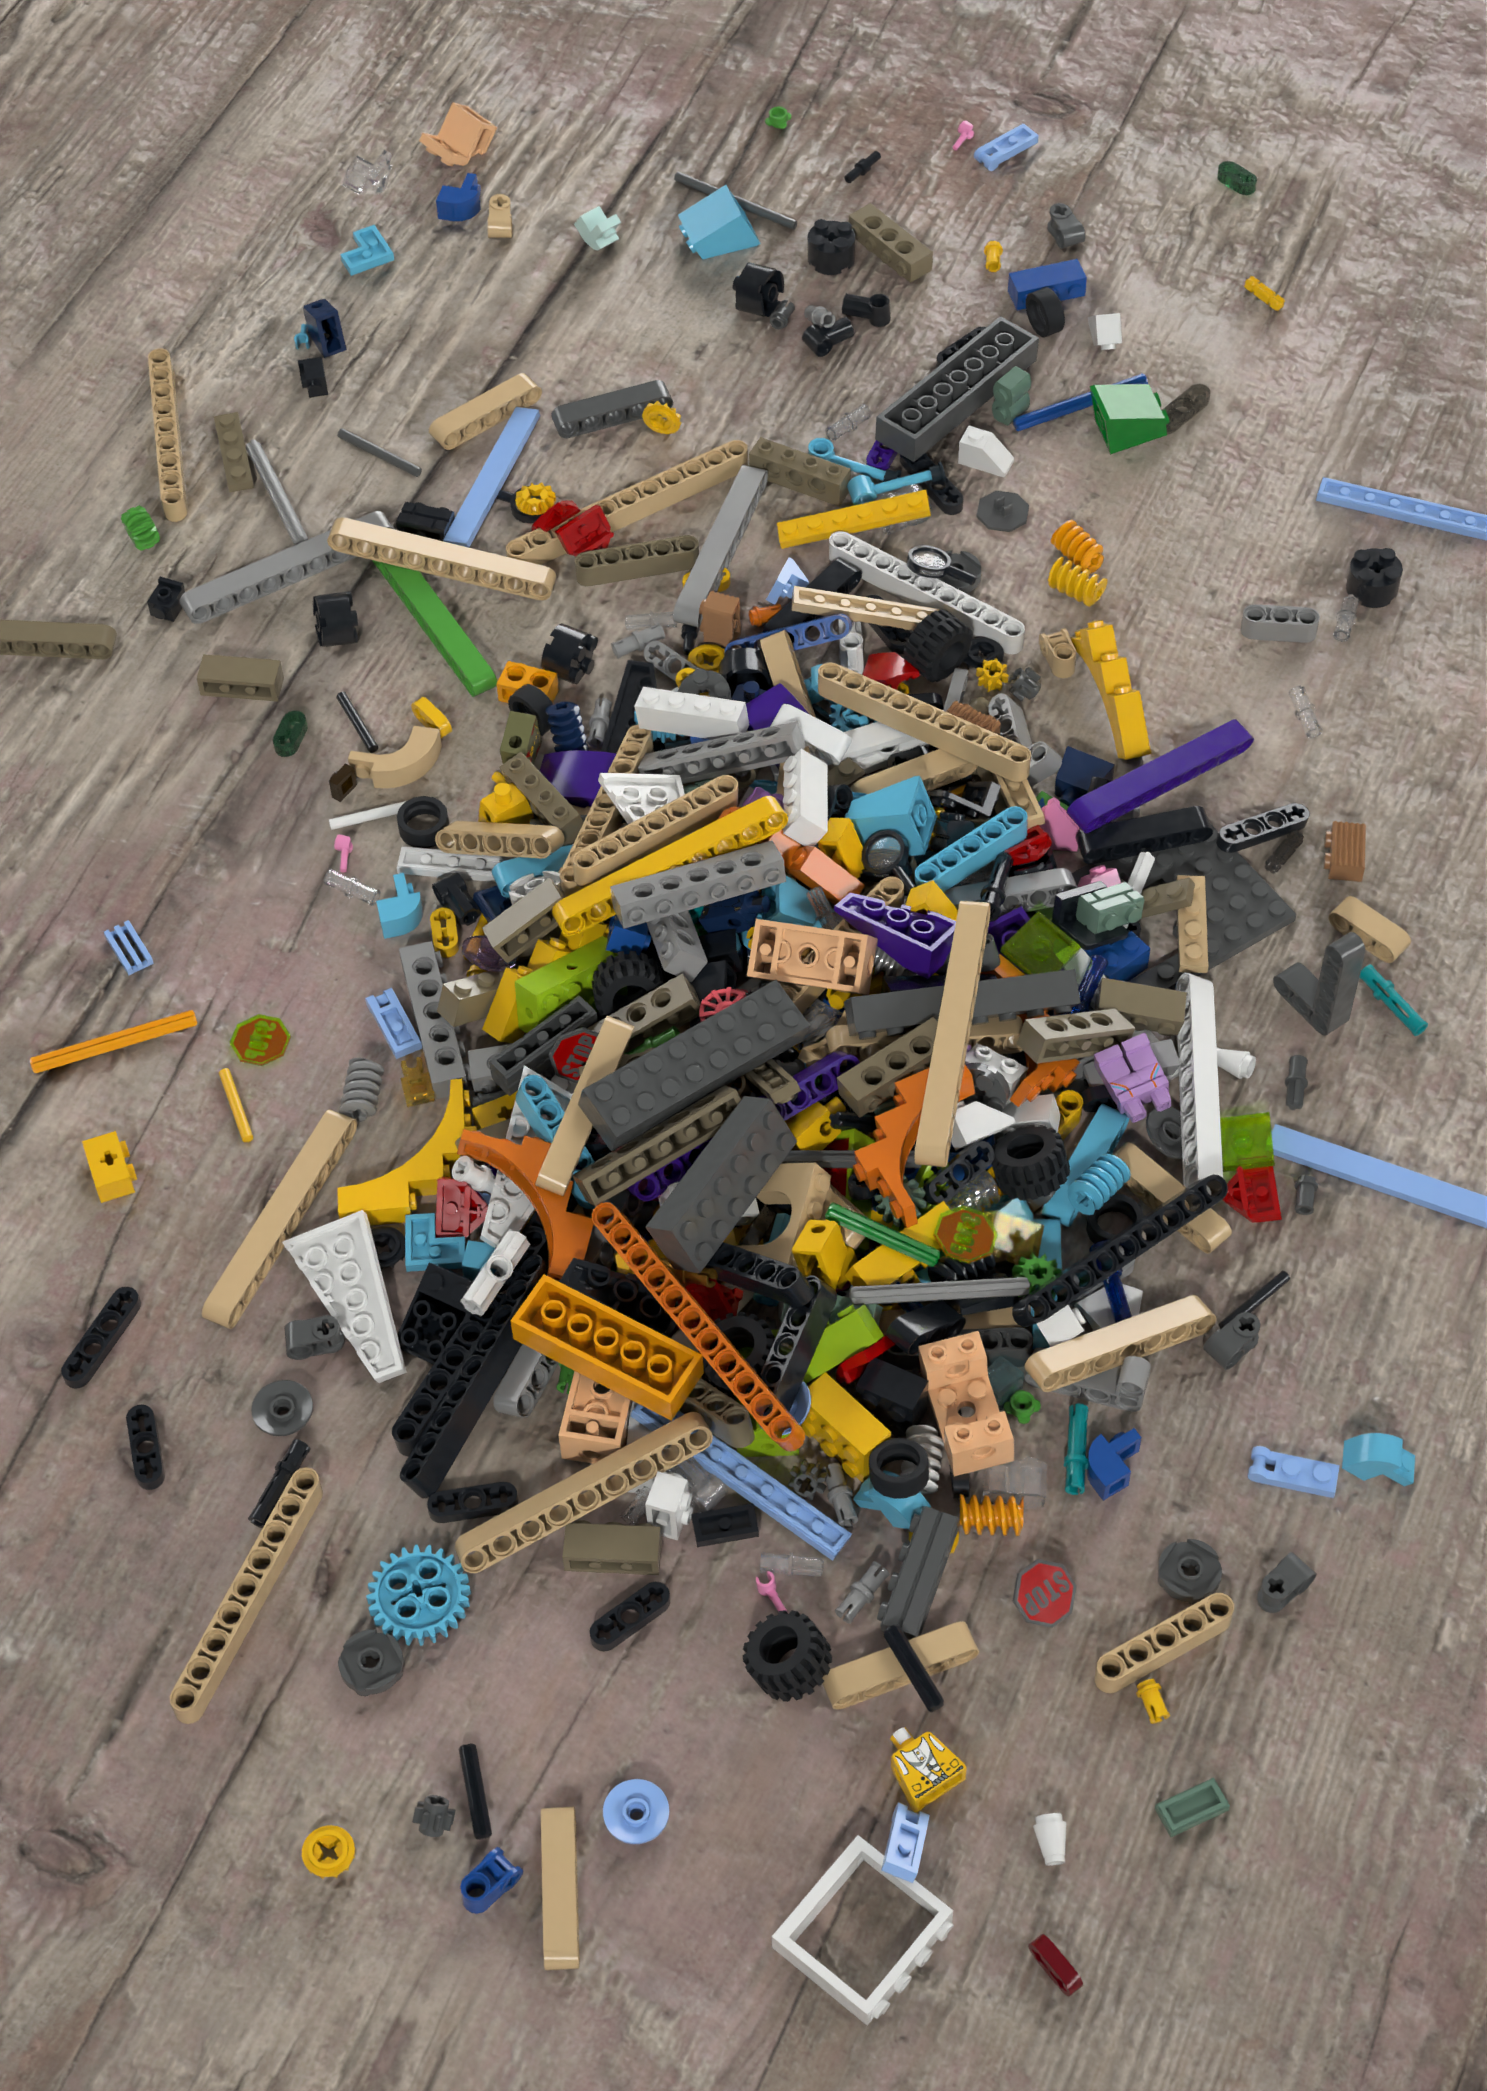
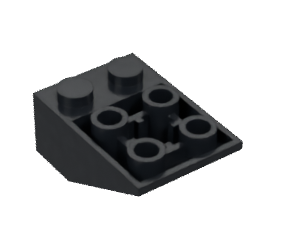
M429 1262L397 1334L401 1350L434 1365L469 1312L460 1301L474 1280L441 1265Z

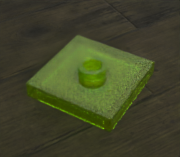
M1038 911L1001 947L1000 952L1026 974L1031 975L1061 971L1080 952L1081 946Z
M1270 1112L1220 1118L1223 1172L1236 1171L1238 1166H1241L1243 1170L1275 1166Z

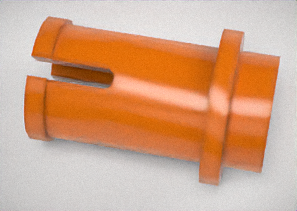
M780 603L762 608L755 606L753 610H749L751 625L761 627L762 623H767L782 609Z

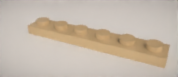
M794 586L792 592V611L826 617L842 613L855 622L872 623L905 630H914L926 616L936 610H940Z

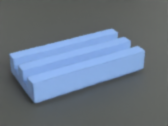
M127 920L124 922L125 926H114V931L110 932L108 929L104 931V935L129 976L154 963L130 921ZM126 933H128L132 938L136 947L143 956L144 961L141 962V960L139 959L130 942L126 938ZM115 938H120L136 965L131 966Z

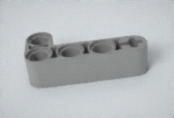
M1005 694L995 695L988 706L989 714L1000 721V736L1021 744L1031 751L1030 773L1027 780L1030 787L1056 773L1061 767L1062 758L1042 741L1032 744L1022 708Z
M1035 1348V1349H1033V1351H1032V1353H1031V1356H1032L1034 1353H1036V1352H1038V1351H1041V1350H1044V1349H1046V1348ZM1128 1356L1125 1357L1122 1368L1115 1367L1052 1392L1125 1411L1136 1412L1141 1409L1151 1365L1141 1357ZM1026 1371L1025 1381L1031 1386L1040 1388Z

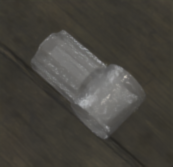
M693 1456L667 1470V1472L677 1473L688 1480V1490L692 1493L691 1505L698 1512L712 1510L728 1493L726 1485L714 1474L707 1473Z

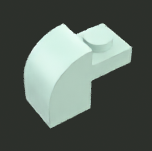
M598 206L581 215L574 225L583 240L592 249L600 250L619 239L615 229L621 221L617 214L607 218L601 207Z

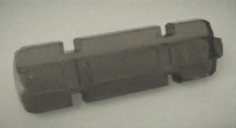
M1292 830L1287 835V838L1275 849L1273 855L1269 856L1265 861V869L1272 874L1277 873L1282 868L1281 865H1284L1296 851L1295 848H1298L1303 843L1304 835L1297 830Z

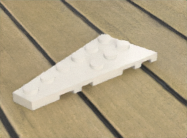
M600 773L598 782L628 824L685 795L680 775Z
M524 1065L519 1087L523 1079L529 1075L542 1077L565 1112L572 1094ZM526 1090L529 1095L537 1096L534 1091ZM515 1100L506 1139L511 1140L515 1144L522 1145L524 1136H537ZM541 1114L543 1119L552 1120L550 1116ZM497 1170L480 1237L482 1241L495 1249L509 1229L521 1232L535 1211V1208L523 1191L499 1170Z
M361 1210L283 1241V1245L290 1252L300 1270L303 1271L331 1316L338 1320L341 1331L355 1348L356 1353L374 1380L381 1383L407 1373L367 1214Z

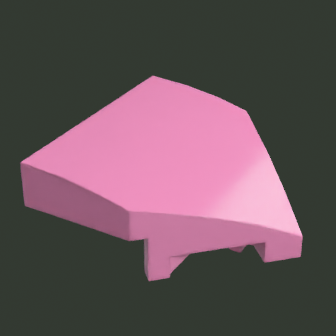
M1053 797L1048 800L1046 806L1041 808L1045 817V824L1039 826L1044 832H1048L1052 841V850L1077 852L1078 845L1075 837L1079 832V826L1066 813L1067 811L1060 806V801Z

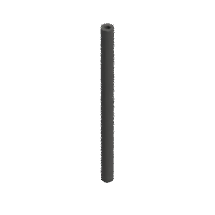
M677 172L674 176L675 181L708 195L719 189L680 172ZM733 195L742 209L792 230L797 227L796 220Z

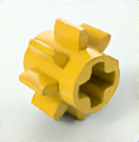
M997 658L990 661L984 659L983 668L979 667L976 669V676L979 677L978 686L983 685L987 692L996 689L1001 691L1002 682L1008 683L1009 675L1006 673L1007 664L1002 665L998 662Z

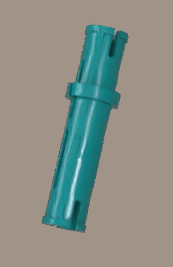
M1372 964L1367 965L1361 970L1359 978L1374 992L1373 996L1377 1000H1382L1414 1036H1418L1426 1030L1428 1023L1394 989V984L1390 980L1386 981ZM1377 983L1390 995V997H1388V995L1377 985ZM1396 1004H1398L1409 1015V1018Z
M1079 1403L1075 1404V1411L1073 1404L1069 1406L1067 1455L1064 1457V1467H1066L1065 1491L1071 1495H1078V1488L1080 1494L1085 1492V1470L1088 1465L1086 1445L1089 1408Z

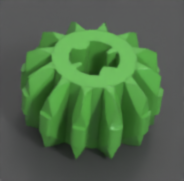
M140 505L135 508L132 507L126 510L127 512L121 514L124 528L137 549L143 551L160 542L157 528L144 507Z
M1032 1252L1029 1260L1021 1256L1018 1265H1014L1012 1269L1013 1278H1028L1030 1284L1029 1293L1061 1273L1062 1269L1057 1268L1056 1259L1047 1261L1045 1253L1041 1258H1036ZM1051 1290V1296L1054 1299L1056 1293Z

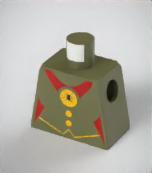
M510 711L500 747L502 763L504 764L522 752L534 765L542 744L537 717L535 715Z

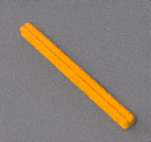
M193 1010L181 1012L31 1057V1068L34 1073H40L196 1026L197 1019Z

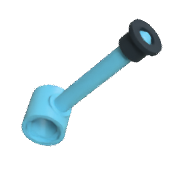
M816 438L809 443L808 454L850 468L853 472L867 475L883 482L901 477V470L895 472L887 469V471L836 456L835 452H833L834 446L828 439Z
M938 462V465L929 467L927 471L875 485L869 476L858 475L848 482L847 488L853 505L877 501V494L932 480V482L939 480L945 482L946 477L942 463Z

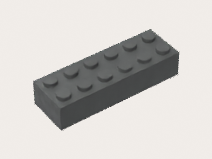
M743 1097L646 1225V1229L674 1269L701 1273L797 1143L796 1138L771 1099Z

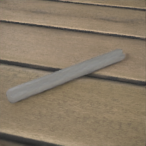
M252 439L250 443L246 444V449L293 543L297 545L308 540L260 442Z
M1019 1277L855 1286L850 1288L849 1296L853 1305L1024 1296L1029 1294L1030 1284L1028 1278Z

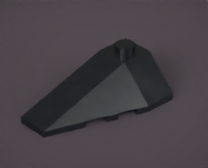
M573 1258L559 1281L668 1338L676 1326L674 1320L636 1274L628 1273L626 1275L612 1271L606 1266ZM659 1281L657 1286L661 1285L663 1282ZM676 1302L674 1307L679 1306V1303Z

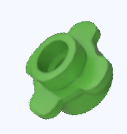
M774 107L770 109L769 118L765 119V123L775 128H786L787 121L791 120V114L783 107Z
M1017 1390L1012 1395L1011 1401L1004 1404V1411L1017 1417L1018 1422L1021 1424L1029 1423L1031 1415L1034 1412H1038L1041 1408L1040 1402L1031 1393L1024 1390ZM1024 1405L1025 1408L1021 1409L1019 1406Z

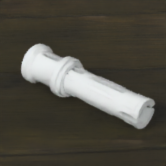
M469 1156L460 1157L453 1165L452 1176L455 1180L469 1183L475 1191H487L492 1194L496 1176L493 1175L489 1167L475 1164Z

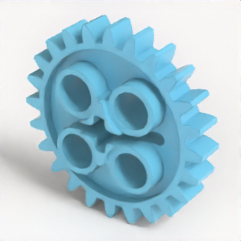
M415 1545L413 1553L410 1554L403 1547L402 1556L399 1558L391 1553L392 1562L388 1564L381 1561L380 1566L383 1572L373 1571L372 1575L375 1582L368 1583V1589L371 1594L366 1595L368 1604L371 1605L368 1607L370 1616H375V1626H382V1631L385 1635L393 1631V1637L397 1641L402 1636H405L407 1645L411 1644L413 1638H418L420 1646H423L425 1637H429L433 1643H436V1634L439 1632L444 1637H448L447 1627L450 1626L457 1629L456 1617L465 1619L466 1615L463 1608L470 1607L469 1598L466 1597L471 1595L470 1586L466 1585L469 1583L467 1574H462L464 1570L461 1563L454 1565V1555L444 1559L445 1555L442 1548L436 1554H433L431 1545L426 1547L425 1552H420L418 1545ZM427 1573L436 1574L432 1579L422 1578ZM398 1583L406 1584L405 1587L400 1590L392 1589V1587ZM421 1593L422 1596L417 1597L416 1594ZM437 1600L446 1601L445 1604L440 1607L432 1606V1604ZM406 1611H415L411 1617L401 1616Z

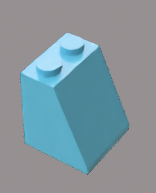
M724 185L678 214L682 223L679 225V228L685 238L689 237V240L686 241L693 254L698 252L702 260L761 244L746 213L727 185Z
M914 776L852 800L845 818H850L853 822L863 847L872 835L879 831L891 830L906 840L909 847V856L926 854L937 815L921 777ZM885 839L876 845L871 854L899 855L900 844L896 839Z

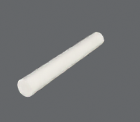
M406 801L329 819L330 828L334 830L396 815L399 808Z

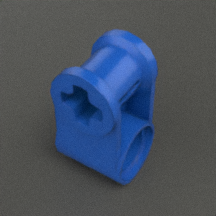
M500 1847L490 1851L481 1863L466 1875L461 1882L460 1888L463 1905L471 1913L478 1914L488 1910L505 1892L513 1888L523 1875V1869L519 1866L515 1867L503 1856L504 1851ZM476 1888L485 1891L480 1897L468 1895L471 1890Z

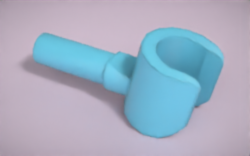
M306 324L301 325V332L294 337L296 349H299L298 346L301 343H305L307 349L310 348L309 338L306 334Z

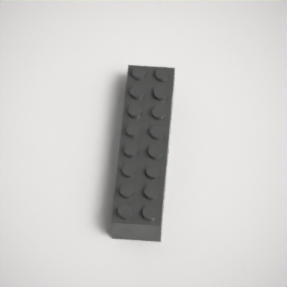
M1000 316L876 416L875 440L915 462L994 396V384L1014 366L1025 371L1037 361L1039 337Z
M774 980L582 1089L578 1105L612 1152L717 1089L731 1083L804 1040L810 1024L779 982Z

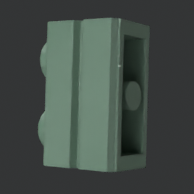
M1123 882L1094 891L1093 893L1081 895L1078 899L1076 917L1084 926L1087 925V928L1094 934L1113 930L1122 925L1135 923L1142 918L1144 897L1136 890L1133 891V888L1128 883Z

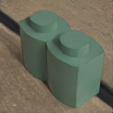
M1014 366L994 384L993 394L995 401L992 405V413L997 421L1008 426L1013 422V419L1029 408L1030 397L1028 391L1031 388L1029 373Z

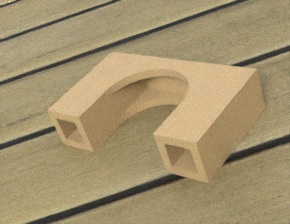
M817 1163L780 1164L757 1195V1198L764 1204H791L792 1213L786 1229L778 1238L768 1244L736 1247L798 1268L792 1248L806 1223L810 1220H820L826 1194L830 1187L831 1175Z

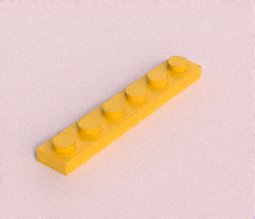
M921 490L778 522L779 543L781 549L829 539L833 533L838 531L852 534L931 516L927 491Z

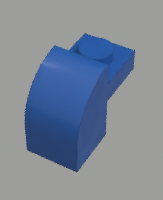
M467 173L461 188L442 186L436 199L438 219L457 222L465 221L479 213L481 210L479 198L481 186L477 182V174Z
M1135 1428L1127 1433L1120 1432L1116 1434L1109 1443L1100 1434L1090 1446L1086 1473L1091 1486L1103 1501L1129 1486L1131 1471L1123 1461L1139 1452L1142 1437Z

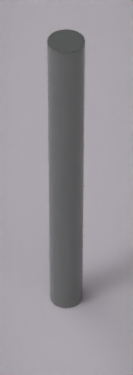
M343 428L338 432V437L415 477L420 476L422 472L420 467Z

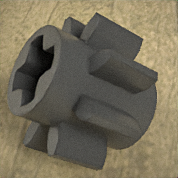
M1027 667L1025 671L1022 668H1018L1009 678L1008 683L1012 686L1009 692L1020 701L1024 697L1030 700L1041 689V684L1038 682L1041 676L1030 667Z
M804 1459L800 1468L793 1466L790 1474L793 1478L788 1483V1487H794L798 1496H808L811 1501L816 1491L821 1494L825 1491L826 1485L822 1482L826 1480L828 1473H822L819 1467L820 1462L816 1464L808 1463ZM806 1477L810 1478L811 1481H810V1482L806 1481V1480H805Z
M429 1795L425 1797L424 1802L418 1801L412 1822L420 1824L419 1832L423 1835L440 1837L443 1835L444 1830L450 1831L456 1810L448 1809L449 1801L446 1798L438 1795Z

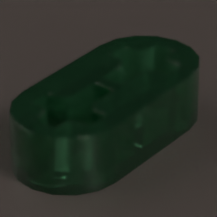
M1232 161L1220 163L1217 179L1221 183L1241 195H1251L1256 191L1257 177L1253 173Z
M290 711L283 716L273 737V745L277 755L289 757L297 752L308 728L306 717L302 712Z

